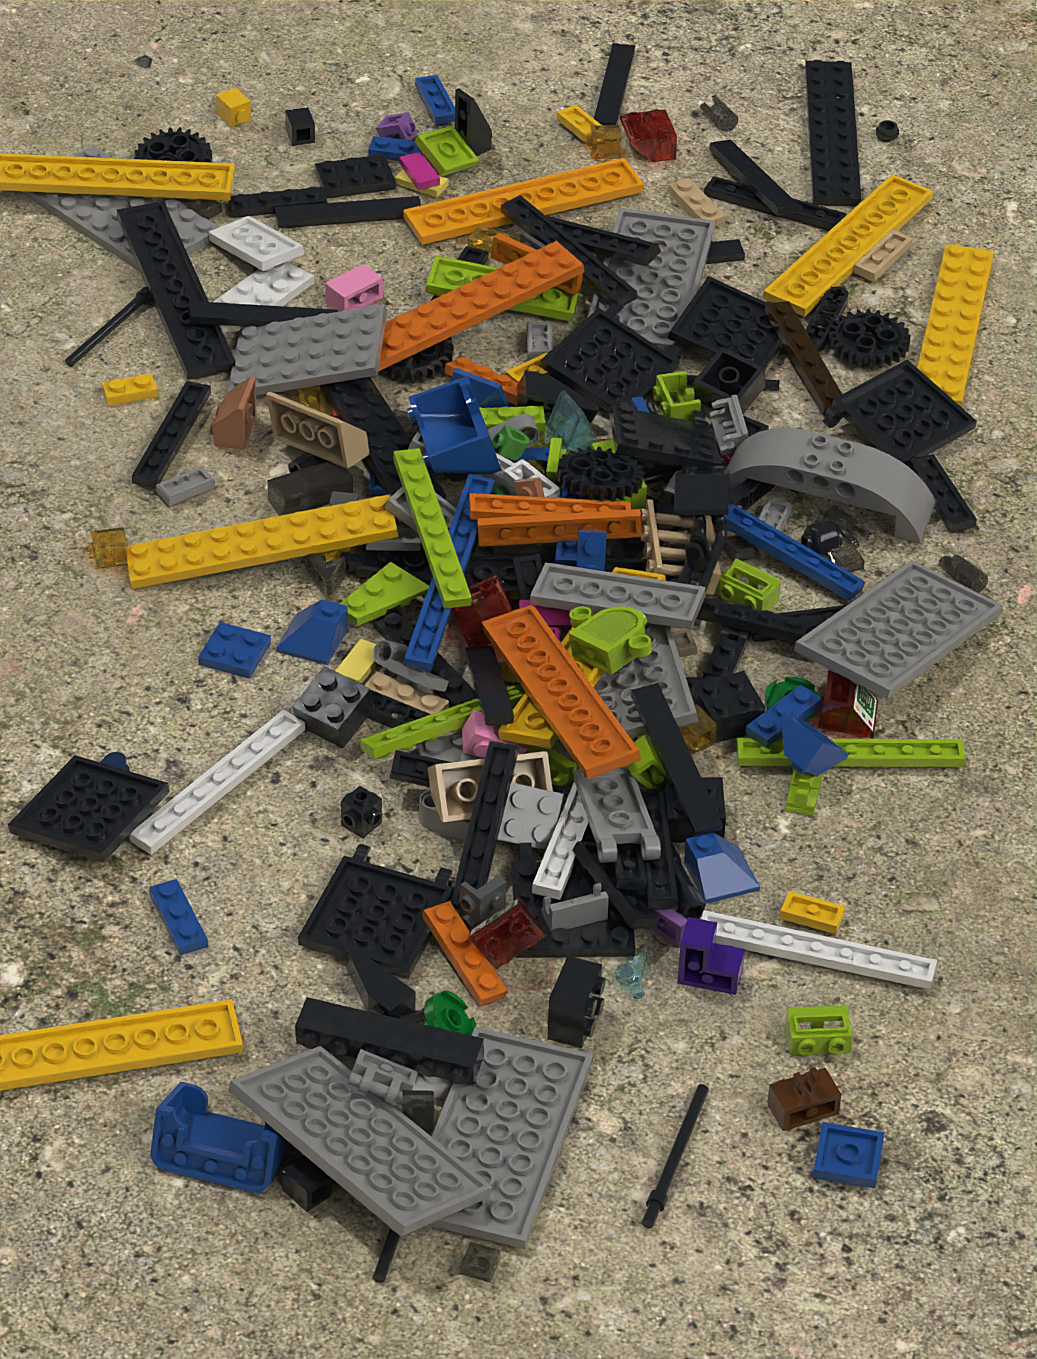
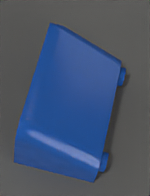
M468 376L408 397L411 407L407 409L412 424L418 423L427 453L422 454L427 469L433 468L434 473L494 474L502 471Z
M180 1082L156 1108L150 1151L153 1163L165 1171L250 1192L260 1193L265 1191L273 1182L290 1142L284 1139L266 1122L265 1125L208 1112V1096L206 1092L197 1085Z

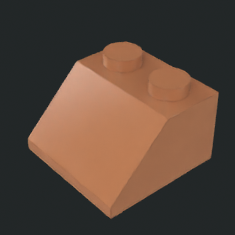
M249 377L226 393L223 402L218 403L216 419H212L210 424V434L214 437V446L245 449L257 419L256 377Z

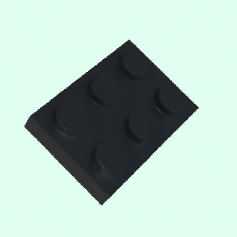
M385 154L315 163V173L320 186L324 188L327 199L396 189V181Z

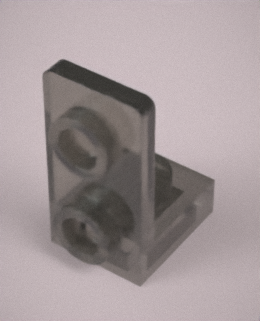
M403 1090L402 1113L430 1136L434 1132V1092L429 1090Z

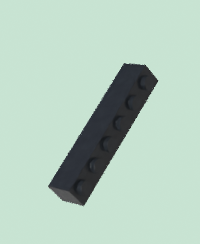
M306 997L295 1024L296 1044L302 1045L305 1048L313 1049L321 1046L326 1051L332 1052L335 1055H345L357 1058L360 1049L415 1070L423 1076L438 1077L450 1080L456 1084L474 1086L484 1058V1038Z

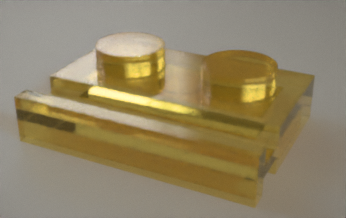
M311 386L298 389L299 404L337 419L336 411L320 387Z

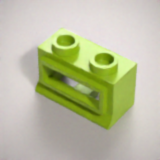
M686 371L656 375V386H653L652 392L654 400L660 401L661 415L694 421V411H700L701 402L699 399L694 400L693 388H686ZM675 396L678 403L673 404L671 397Z
M736 558L732 565L720 575L716 595L735 605L743 604L750 609L769 611L779 601L781 580ZM739 575L749 579L748 584L740 581ZM761 586L765 587L762 591L758 590Z
M848 1005L787 1008L785 1030L790 1056L851 1053L853 1035ZM826 1021H840L838 1028H823ZM810 1022L811 1029H799L798 1023Z

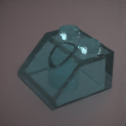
M565 390L560 392L547 423L551 433L548 439L551 443V438H562V449H567V455L569 450L577 452V448L585 451L587 446L591 447V443L598 441L583 411Z

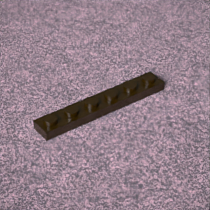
M790 302L766 304L764 312L823 415L826 414L825 411L832 407L833 399L842 395L839 387Z

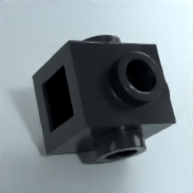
M358 786L354 791L343 797L340 804L341 826L364 839L382 823V798L362 786Z

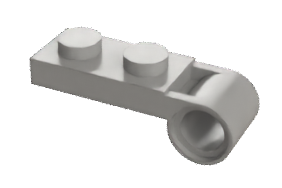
M381 640L375 645L373 651L374 660L376 663L388 668L389 671L398 674V680L408 684L415 682L418 684L417 689L433 694L434 690L446 691L449 681L428 671L404 666V658L408 649L405 644Z

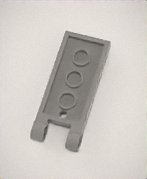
M617 768L589 779L586 778L581 770H575L574 781L598 847L600 863L616 862V844L624 843L641 844L643 860L660 859L659 837L656 835L637 781L631 775L629 768Z

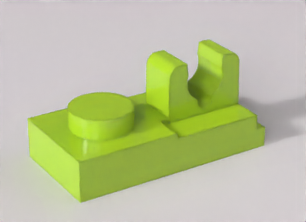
M527 745L526 754L547 751L551 779H553L554 785L564 786L565 788L573 786L577 764L552 748Z
M794 769L785 812L814 816L823 773L815 776L806 772L805 775H802Z

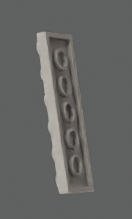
M545 562L530 595V603L532 605L569 611L576 607L584 606L590 608L592 614L611 607L625 606L641 611L646 616L647 623L692 630L705 598V587Z

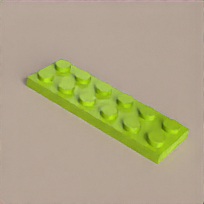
M435 255L425 293L441 296L498 268ZM553 287L508 310L572 322L580 292L573 295L560 288Z

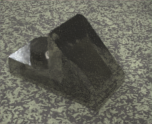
M319 553L308 554L305 556V570L326 601L333 600L346 577V559L341 557L327 562L324 555Z

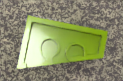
M390 562L339 604L348 606V621L359 626L386 615V610L400 605L404 607L411 604V600L419 596L426 598L429 585Z

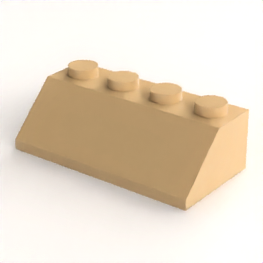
M272 392L266 394L274 439L347 469L369 455L368 438L365 431Z
M547 751L519 754L511 782L553 791ZM485 759L435 764L428 768L431 797L442 823L471 819Z

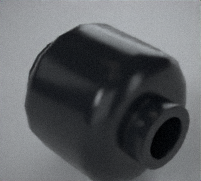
M830 522L811 524L804 530V534L801 536V544L823 557L833 556L842 546V534L839 528Z

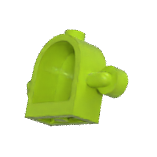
M581 606L572 609L569 613L571 625L575 628L568 633L572 656L611 675L636 657L645 658L652 652L651 638L646 635L645 630L647 618L639 610L631 607L617 606L604 609L592 616L590 608Z

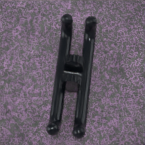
M717 515L715 517L716 536L711 550L706 539L705 516H695L696 531L692 532L689 540L690 543L685 548L686 560L678 580L672 579L670 582L688 584L693 571L702 572L699 581L692 580L690 585L705 587V592L707 591L727 537V522L724 515Z

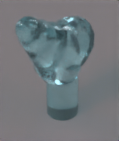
M645 950L640 951L628 963L618 966L615 971L616 980L621 984L629 985L634 999H640L645 995L640 983L644 976L647 952Z

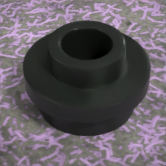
M884 120L876 128V135L883 141H892L899 136V129L895 122Z

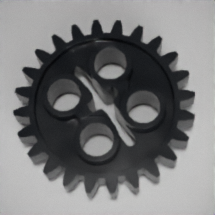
M169 127L166 133L162 129L159 130V135L150 133L151 139L144 137V144L138 143V150H135L134 159L208 163H212L213 159L212 149H210V143H206V138H199L198 132L191 135V129L184 133L181 127L176 132H173V129Z
M857 309L856 314L848 311L847 317L840 315L839 320L833 321V325H830L828 343H830V349L834 350V355H841V361L849 359V365L857 362L859 363V368L867 364L869 369H872L873 365H877L879 368H882L883 363L892 366V361L899 363L900 357L905 358L906 352H909L911 335L909 334V328H904V322L898 323V317L889 318L890 313L880 315V310H877L874 314L871 313L870 309H867L866 313H862Z
M452 337L383 369V376L392 374L393 381L401 377L402 383L407 379H411L412 384L415 383L417 378H420L422 382H425V377L427 376L435 379V372L442 375L446 363L453 361L454 347Z
M587 446L585 451L577 448V452L569 450L568 455L563 454L562 459H559L557 476L559 477L558 482L563 483V488L570 487V493L578 491L579 497L588 495L589 500L597 497L600 502H603L604 498L614 502V498L623 501L624 496L632 498L633 493L638 494L639 489H642L644 471H642V466L637 465V460H630L631 456H621V454L612 453L611 448L603 451L601 447L593 450Z

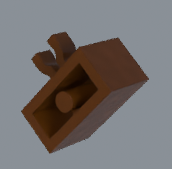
M814 1067L802 1075L800 1072L794 1073L792 1078L782 1079L769 1084L767 1105L782 1131H786L839 1115L842 1094L826 1068L817 1070Z

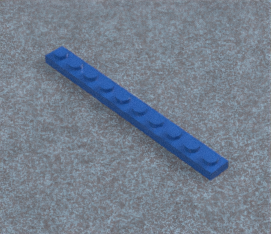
M468 474L449 529L463 574L467 568L478 535V520L469 518V494H492L495 479ZM434 578L431 580L404 658V666L429 672L432 670L453 609H444Z

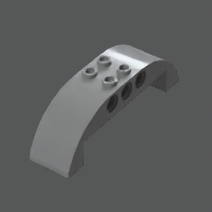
M769 429L746 438L734 451L726 469L730 470V493L746 479L750 478L896 516L894 537L919 544L935 508L933 495L922 479L903 462L893 456L860 443L802 429Z

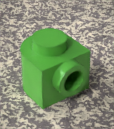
M504 425L500 433L494 436L492 445L498 450L499 455L512 461L520 459L530 440L521 431Z

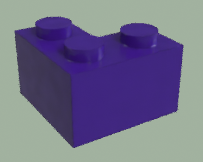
M688 917L680 942L677 984L736 995L744 967L745 949L716 943L717 922Z

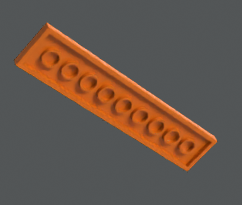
M555 241L387 321L378 371L584 273V264L560 243Z
M531 604L482 622L483 631L587 779L641 760L640 750L534 605Z

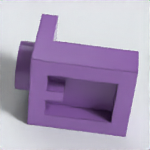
M409 112L386 116L376 127L379 136L389 135L393 137L399 134L401 139H409L411 141L418 133Z
M653 909L652 912L658 921L652 930L677 947H680L687 919L681 914L676 913V909Z

